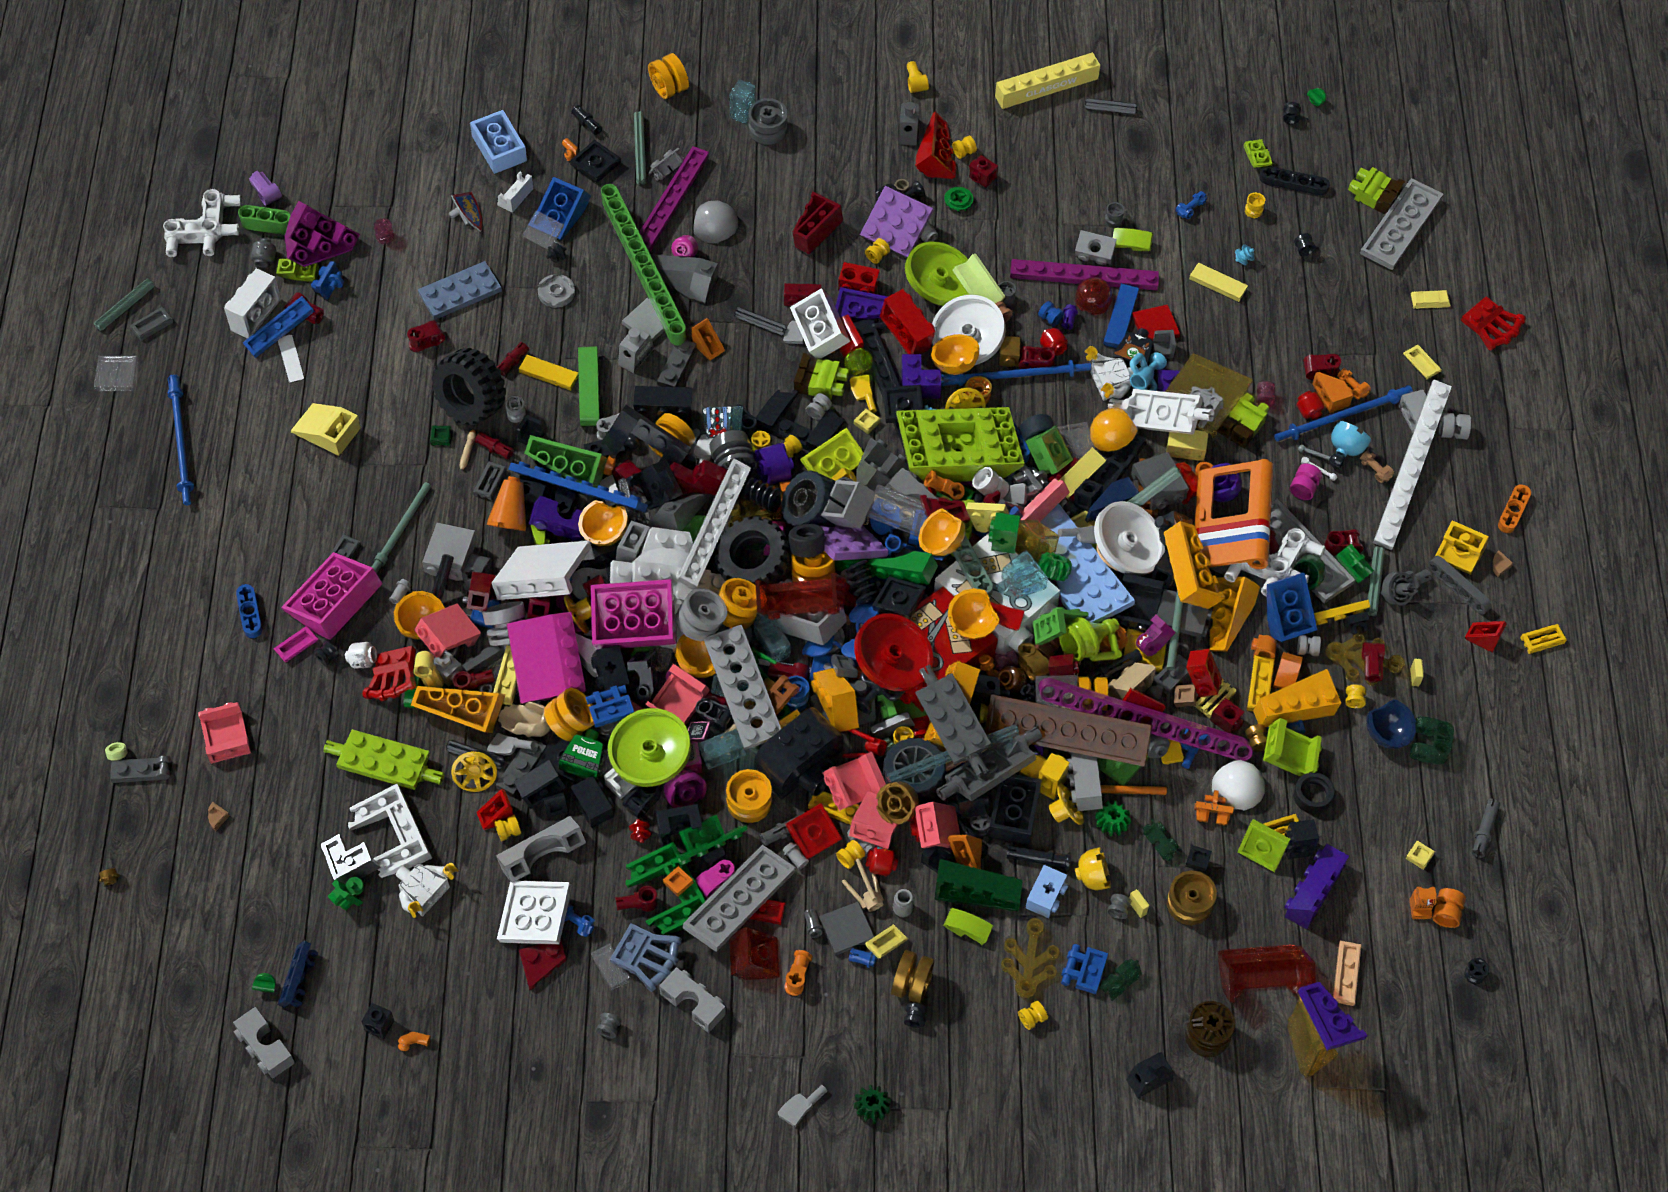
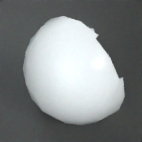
M1237 760L1226 764L1216 772L1212 779V792L1218 790V797L1226 798L1225 804L1220 803L1221 805L1231 806L1234 809L1244 811L1253 808L1262 800L1265 794V782L1261 772L1253 764Z

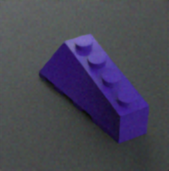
M1326 844L1323 850L1319 848L1314 857L1316 861L1314 866H1308L1304 873V876H1306L1305 881H1299L1294 890L1297 893L1294 899L1290 897L1284 907L1287 909L1285 918L1308 929L1345 867L1349 855L1329 844Z

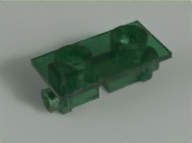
M1151 818L1150 820L1153 824L1151 826L1149 824L1143 827V834L1152 845L1160 841L1154 848L1161 858L1168 862L1173 859L1174 856L1172 854L1175 852L1180 856L1181 854L1177 850L1180 846L1173 837L1168 839L1165 835L1167 829L1160 821L1156 823Z
M1125 960L1115 970V973L1119 975L1118 977L1111 973L1101 982L1100 989L1104 993L1109 992L1111 1001L1121 995L1127 987L1137 981L1142 975L1138 960Z

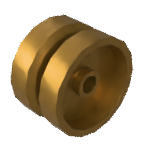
M1192 870L1182 872L1176 876L1171 883L1167 896V908L1171 916L1178 922L1186 925H1197L1207 920L1212 913L1216 901L1217 890L1214 882L1202 872Z
M905 950L894 978L891 995L903 998L910 986L909 1001L921 1004L931 982L935 959L923 956L916 967L917 953Z

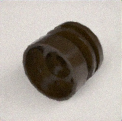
M1216 1001L1202 1002L1193 1009L1185 1030L1186 1043L1193 1052L1203 1057H1216L1226 1050L1235 1028L1234 1015L1230 1009Z

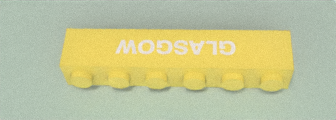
M1092 52L996 82L995 97L1001 108L1005 109L1091 82L1099 77L1100 63Z

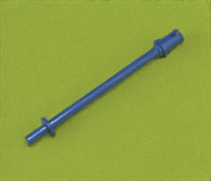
M1069 360L1068 365L976 374H941L942 386H963L974 376H982L992 380L1069 372L1070 377H1074V372L1090 371L1091 363L1073 364V361Z
M170 375L167 378L169 386L167 395L172 399L181 478V482L177 484V490L182 492L183 504L188 506L191 504L190 492L194 489V484L188 478L180 406L183 390L180 388V377L178 375Z
M1407 385L1397 390L1391 389L1383 397L1297 427L1292 423L1289 425V430L1275 434V440L1278 442L1289 437L1298 440L1299 434L1388 402L1397 404L1401 400L1402 395L1413 392L1412 387Z

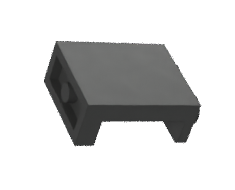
M1169 452L1134 463L1131 475L1134 481L1139 479L1142 487L1145 489L1172 467H1176ZM1182 475L1150 499V509L1152 511L1163 509L1173 503H1180L1187 498L1189 488Z
M1164 589L1157 615L1172 628L1177 592ZM1183 603L1180 633L1196 636V642L1200 643L1201 637H1206L1208 625H1205V621H1210L1213 609Z

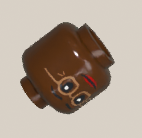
M1005 666L998 673L1000 688L1009 690L1010 693H1020L1021 688L1027 684V675L1020 668Z

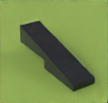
M1136 433L1134 439L1129 444L1115 450L1112 456L1108 457L1093 480L1103 485V492L1112 482L1118 481L1146 445V438Z

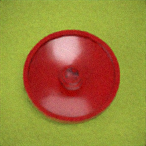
M889 613L876 615L863 624L855 637L854 652L859 667L872 682L887 690L908 691L916 688L924 681L919 670L924 667L926 673L929 674L925 666L933 665V651L927 636L919 626L903 616Z

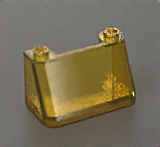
M1300 997L1292 1015L1287 1020V1028L1299 1071L1307 1079L1335 1059L1338 1052L1335 1049H1326Z

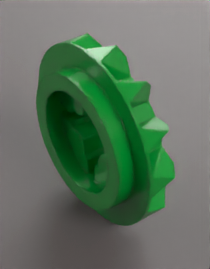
M953 187L945 193L944 200L946 206L950 207V210L956 209L957 212L960 210L966 211L968 207L971 208L973 195L966 188Z

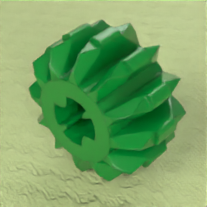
M1045 552L1039 558L1037 569L1040 574L1050 578V580L1065 581L1071 573L1072 563L1065 556L1053 552Z
M1107 801L1105 806H1102L1103 809H1098L1099 812L1095 816L1097 827H1102V833L1108 831L1110 837L1113 835V832L1118 836L1121 835L1122 831L1126 832L1128 825L1131 823L1130 811L1124 810V804L1118 806L1117 801H1114L1113 805Z

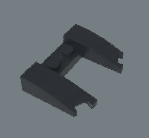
M777 390L756 416L757 428L783 440L789 435H793L801 442L803 449L811 452L838 434L845 423L844 418L840 419L837 416L836 409L833 406L822 417L814 430L783 418L797 397L798 391L792 390V393Z
M625 405L601 442L607 445L611 451L610 457L614 459L632 433L661 452L663 456L659 462L666 459L669 466L673 462L681 464L691 447L628 405Z

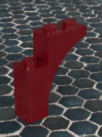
M705 459L694 470L675 462L670 466L683 494L706 493L716 496L727 472V469Z

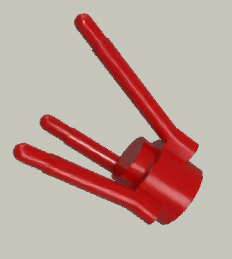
M856 729L847 730L867 740L865 749L868 750V753L872 752L874 758H876V755H884L887 748L886 741L871 737ZM849 753L842 756L843 758H859L867 753Z

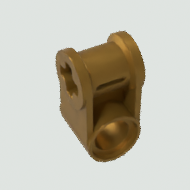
M1022 643L1018 646V654L1020 655L1018 666L1032 681L1049 673V660L1033 644Z

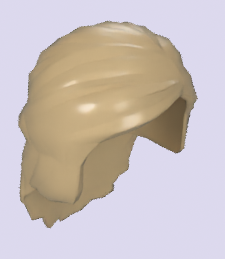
M527 702L525 706L514 704L510 707L505 706L504 710H501L498 715V722H501V727L516 735L523 734L527 737H542L551 729L544 716L545 706L534 702Z

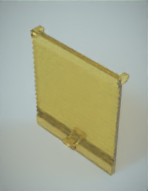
M1193 353L1165 392L1190 395L1192 387L1200 389L1214 388L1215 393L1223 398V408L1219 410L1213 422L1208 421L1204 428H1200L1198 426L1200 420H1198L1196 428L1212 434V437L1215 438L1217 430L1249 388L1253 379Z

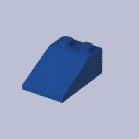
M553 177L530 227L563 240L584 213L591 195L581 188Z
M1305 573L1296 574L1267 584V620L1271 636L1275 640L1282 642L1317 630Z

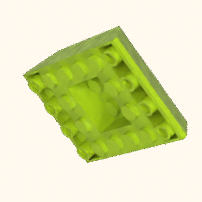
M1009 407L906 410L896 412L909 470L923 481L931 470L935 471L936 475L953 482L973 481L975 474L984 467H990L999 477L1004 479L1024 466Z

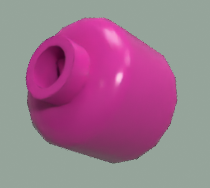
M683 235L672 243V253L674 256L694 257L698 251V243L692 236Z

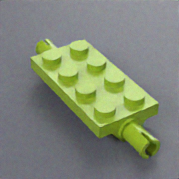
M353 729L344 745L327 740L324 746V753L340 756L336 764L337 768L370 778L398 784L413 790L416 789L420 781L426 780L441 785V780H444V772L429 769L426 766L430 753L428 750Z

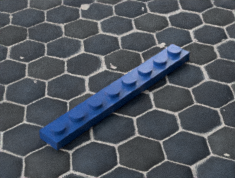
M519 461V464L510 463L508 469L520 475L642 512H646L648 506L641 502L642 498L630 495V498L625 497L626 493L617 490L611 493L609 488L601 485L594 488L593 483L584 480L578 483L576 478L567 475L564 479L561 478L562 474L550 471V474L545 473L546 469L537 466L531 469L529 464Z

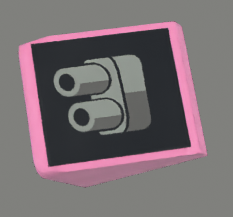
M691 722L688 728L691 742H698V745L704 746L710 731V722Z

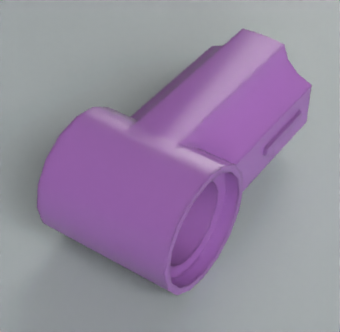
M256 171L252 173V176L249 178L250 183L258 192L259 198L265 206L282 198L275 183L272 184L263 172Z

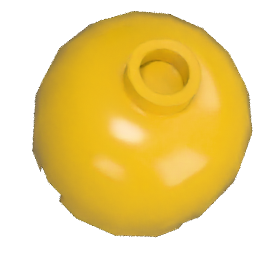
M1101 847L1091 849L1082 854L1079 859V867L1075 868L1077 879L1082 880L1084 885L1092 890L1111 888V881L1107 882L1106 876L1109 875L1105 855L1101 853Z

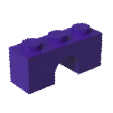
M539 496L533 505L529 524L534 525L538 529L553 532L557 536H564L574 542L584 539L580 534L578 526L579 518L583 511L576 509L570 519H564L557 512V501Z

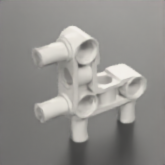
M215 189L207 190L202 199L203 215L198 220H167L163 225L165 231L164 239L167 242L166 255L169 257L177 256L178 244L204 243V255L212 256L214 255L215 242L221 237L228 235L239 236L238 224H222L225 207L242 206L241 195H224Z
M1294 528L1289 530L1283 538L1278 553L1269 554L1268 567L1254 569L1247 562L1231 564L1224 578L1229 582H1235L1241 570L1263 578L1266 582L1261 589V593L1267 597V584L1300 574V572L1293 570L1302 553L1307 552L1321 558L1324 554L1325 546L1310 541V538L1305 536L1302 530ZM1305 575L1308 583L1309 575Z

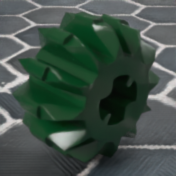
M871 1084L868 1087V1091L862 1087L860 1089L861 1094L855 1095L857 1102L854 1103V1109L858 1110L857 1116L861 1117L864 1115V1122L872 1118L874 1124L877 1117L883 1121L885 1119L884 1114L890 1113L888 1106L891 1105V1100L887 1098L888 1092L881 1093L880 1086L873 1090Z

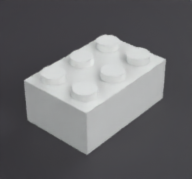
M257 268L252 274L248 275L245 283L237 289L236 294L226 303L224 308L231 331L246 338H249L257 331L281 300L275 276Z
M822 288L790 307L808 351L815 358L821 359L850 342L831 296Z

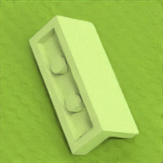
M972 254L966 263L957 265L952 270L969 295L983 296L994 303L1005 299V295L977 254Z

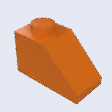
M1320 372L1315 373L1312 384L1329 413L1350 406L1353 391L1347 386L1345 381Z

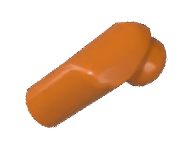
M568 138L562 141V145L567 149L564 157L570 161L578 154V147Z
M410 1032L399 1038L398 1049L408 1051L413 1043L428 1046L431 1036Z

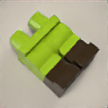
M1374 167L1370 171L1360 168L1356 179L1362 181V183L1353 179L1348 190L1356 194L1354 200L1361 201L1365 205L1386 215L1402 192L1405 181L1400 178L1396 181L1387 177L1383 172L1377 171Z
M803 353L794 379V390L800 394L816 396L820 393L827 396L830 400L833 395L843 396L845 386L843 383H838L837 380L847 382L849 369L840 367L839 361L832 362L830 360L811 358L810 354Z
M1249 393L1242 397L1238 396L1226 412L1216 419L1214 428L1215 431L1226 438L1231 436L1230 440L1244 449L1265 424L1270 408L1265 403H1260L1258 407L1253 405L1255 398ZM1237 436H1240L1241 438H1243L1244 441L1238 439Z

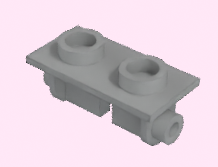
M679 148L674 151L670 149L664 154V159L661 161L656 160L650 166L652 169L648 175L654 173V178L657 181L663 180L671 173L668 166L673 171L678 168L684 161V157L681 154H677Z

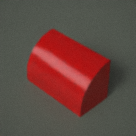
M847 314L840 318L850 339V342L839 348L845 361L863 356V353L857 349H863L864 347L861 336Z

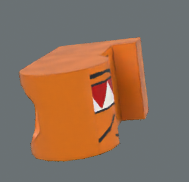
M1416 887L1410 898L1412 919L1432 918V908L1436 905L1437 900L1435 887L1428 889Z

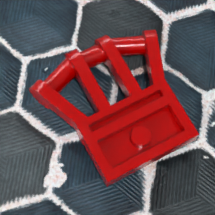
M1486 296L1464 314L1461 321L1481 337L1488 350H1493L1496 346L1507 345L1511 342V338L1517 337L1520 334L1521 326L1526 321V317L1522 314L1515 315L1505 311L1502 305L1498 306ZM1505 320L1513 322L1514 325L1511 326ZM1495 323L1497 326H1499V327H1500L1502 330H1504L1506 333H1502L1499 329H1497V328H1496L1495 326H1493L1492 324ZM1486 331H1488L1496 339L1493 340L1492 338H1490Z
M408 646L377 654L376 666L373 668L374 677L369 686L364 688L363 697L369 700L375 698L385 701L389 697L398 698L407 690L415 689L417 686L413 675L416 649L413 646ZM405 674V675H406V680H405L406 682L402 684V682H403V675ZM394 676L393 686L390 687L391 678Z

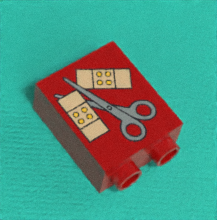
M944 586L920 602L910 619L921 628L931 644L933 651L932 669L938 680L944 678L948 666L957 661L980 669L979 658L983 655H989L994 659L998 638L992 633L984 638L972 640L962 637L953 630L948 618V609L954 596ZM925 680L916 688L906 691L900 698L905 704L913 703L921 712L925 710L915 692L927 686Z

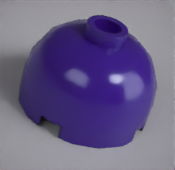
M1221 463L1213 466L1212 468L1228 466L1231 464ZM1240 473L1217 476L1214 481L1213 500L1228 502L1237 497L1242 488Z

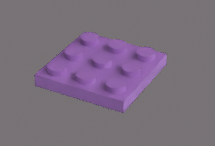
M885 186L860 235L872 242L881 238L888 243L891 251L907 258L913 248H915L934 209Z
M837 525L835 527L820 526L825 533L824 551L833 560L887 558L888 549L863 525L861 528Z

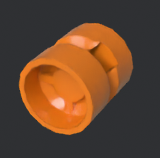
M1441 889L1438 893L1437 905L1432 917L1433 921L1440 926L1448 928L1458 927L1461 922L1466 896L1455 889Z

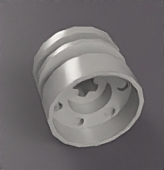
M523 601L498 604L487 608L486 612L482 611L485 625L495 626L487 631L488 636H493L488 639L489 644L492 646L510 645L507 624L517 622L526 616Z

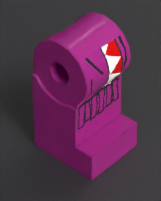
M1158 615L1151 619L1153 624L1136 640V646L1146 656L1156 654L1176 633Z

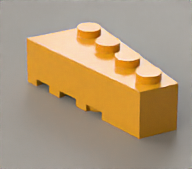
M1325 669L1260 698L1253 712L1258 724L1269 727L1271 723L1279 718L1287 720V723L1298 722V720L1304 721L1333 716L1341 705V701L1329 671Z

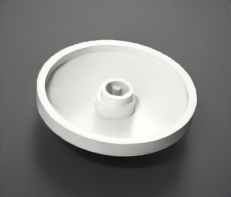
M964 295L952 299L937 312L932 322L935 328V335L932 341L933 346L940 339L954 334H964L973 337L980 347V353L975 365L987 361L999 350L1006 333L1005 320L998 306L991 300L978 295Z
M1125 501L1114 502L1105 507L1096 518L1094 534L1097 546L1108 563L1122 573L1136 576H1144L1151 573L1164 554L1165 546L1159 540V528L1155 526L1154 518L1136 504Z

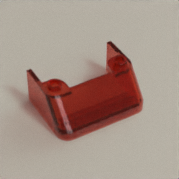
M831 573V579L767 584L761 580H755L757 613L768 616L769 620L781 619V615L828 611V614H839L840 610L844 609L846 579L836 573Z
M1299 945L1238 948L1218 951L1222 989L1230 1003L1234 1002V998H1239L1241 994L1245 993V989L1286 986L1292 993H1298L1300 987L1316 983L1315 962L1304 948Z

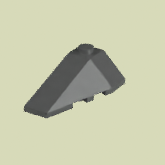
M650 254L663 282L668 284L669 288L672 290L676 289L688 300L706 304L718 279V263L702 258Z
M686 493L664 503L646 526H649L650 529L655 527L682 531L709 499L711 494Z

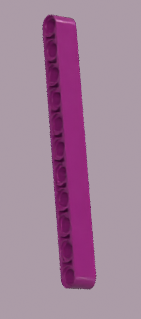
M1044 678L1038 685L1041 698L1046 702L1080 712L1142 723L1141 719L1148 716L1150 720L1145 724L1153 725L1151 734L1236 760L1247 761L1253 753L1247 739L1052 678ZM1046 687H1053L1050 693H1045L1043 690ZM1068 692L1073 694L1069 699L1063 698L1064 694ZM1085 699H1092L1090 704H1082ZM1107 704L1112 706L1108 711L1102 710L1103 706ZM1124 711H1131L1129 716H1121ZM1165 722L1170 723L1167 728H1160L1161 724ZM1182 729H1189L1186 734H1179ZM1201 735H1208L1205 740H1199ZM1220 741H1227L1224 746H1218ZM1246 746L1243 752H1237L1239 747Z

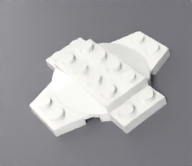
M652 527L649 529L642 554L632 563L615 560L611 562L610 584L671 579L676 615L678 608L684 602L687 595L694 590L677 581L693 546L690 532ZM705 568L696 589H708L719 595V591L726 581L721 574L711 573V570H706ZM677 626V642H678L679 638L683 635V633L679 630V628H678V626ZM674 644V645H660V646H664V647L676 648V644Z

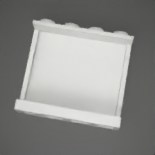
M590 541L517 547L492 581L497 600L570 594L573 589L569 579L582 560L595 558Z

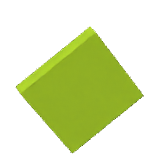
M1253 819L1238 849V853L1275 872L1291 839Z

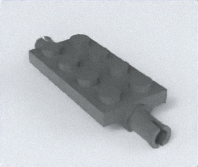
M931 665L925 666L929 674L926 673L924 667L921 668L919 672L927 686L915 693L954 765L961 761L970 762L977 777L982 776L979 768H981L985 775L989 770L981 758V752L992 745L956 679L951 673L938 680Z
M1033 727L1022 736L1018 735L1015 738L1007 736L982 752L981 758L989 772L984 775L981 768H979L982 772L981 777L976 776L970 762L945 776L946 784L937 788L938 796L942 800H946L949 796L959 792L970 801H973L1036 760L1035 753L1029 749V745L1042 738L1040 730Z

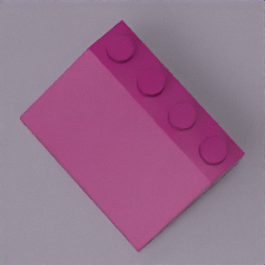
M333 552L281 608L316 634L331 640L382 585V582L372 567Z
M671 579L591 585L592 645L597 650L617 645L620 648L677 644V624Z
M571 612L551 614L507 624L521 704L558 698L559 694L568 688L577 689L582 693L586 691Z

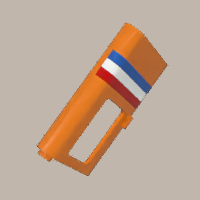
M1261 459L1204 469L1198 473L1195 529L1204 547L1201 551L1210 561L1211 565L1208 566L1209 568L1247 562L1254 569L1268 567L1274 465L1269 460ZM1251 471L1248 512L1242 515L1212 519L1215 478L1222 475Z

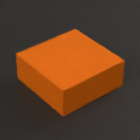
M678 866L663 879V883L679 897L693 884V879Z

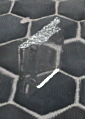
M536 210L522 236L548 249V246L553 247L564 224Z

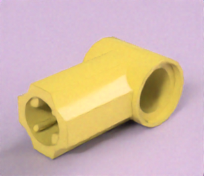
M428 651L418 652L415 659L414 674L422 679L425 687H442L444 680L434 664V655Z

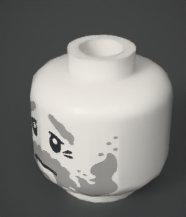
M369 642L352 643L345 653V658L354 669L370 668L377 660V650Z

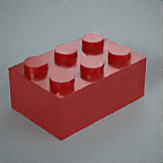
M901 289L885 298L880 318L906 353L922 354L929 350L935 335V328L931 322L926 320L923 311L914 304L911 295L906 293L904 289Z

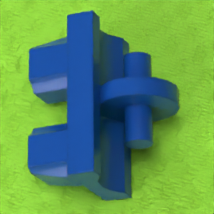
M330 261L327 267H321L319 270L321 278L313 280L311 288L314 292L320 293L323 299H329L335 287L340 288L343 286L344 281L341 278L343 274L337 269L335 262Z

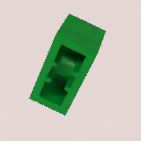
M996 512L995 520H991L988 539V542L992 543V551L1015 554L1020 516Z

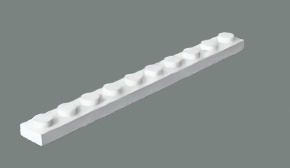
M1433 380L1374 538L1373 543L1392 550L1450 393L1452 387L1437 380Z

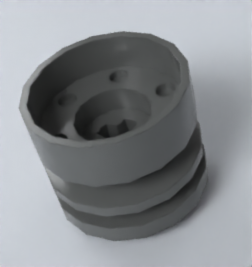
M740 430L726 431L711 440L709 449L714 464L728 470L732 460L736 459L751 468L748 475L755 470L756 459L751 450L748 435Z

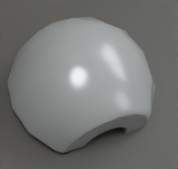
M707 201L698 207L694 220V234L701 241L719 243L735 234L738 229V217L730 205L721 201Z

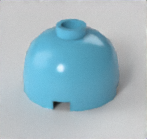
M1344 421L1337 422L1331 434V441L1337 449L1336 452L1345 455V457L1347 455L1357 456L1363 453L1371 442V438L1364 431L1362 434L1358 432V427Z

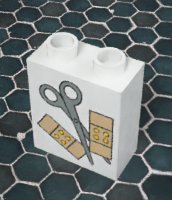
M988 533L972 548L993 584V593L989 597L990 602L1024 610V616L1018 631L998 624L992 632L998 638L995 653L1003 658L1013 649L1018 653V646L1020 644L1031 643L1034 637L1032 634L1034 631L1033 621L1040 618V615L1050 613L1053 608L1058 607L1060 590L1027 563L1031 570L1026 571V576L1019 575L1014 584L1019 580L1022 582V578H1028L1029 574H1036L1037 581L1033 582L1031 579H1028L1027 583L1022 582L1020 588L1024 589L1026 584L1033 585L1040 580L1043 583V589L1036 588L1025 593L1024 596H1015L1012 589L1010 590V586L1004 582V579L1023 568L1021 564L1026 561L1016 552L1012 554L992 551V543L988 542ZM965 555L961 559L963 561L968 562L971 561L973 558L969 555ZM957 560L935 578L934 592L944 586L955 597V595L963 590L972 589ZM977 570L970 572V575L973 577L981 574ZM980 582V589L986 591L987 589H985L982 585V582Z

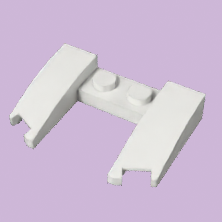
M398 784L350 807V811L355 812V822H348L350 830L374 823L389 816L401 845L373 858L380 864L381 868L378 869L380 871L378 875L381 878L397 873L402 866L409 869L432 859Z

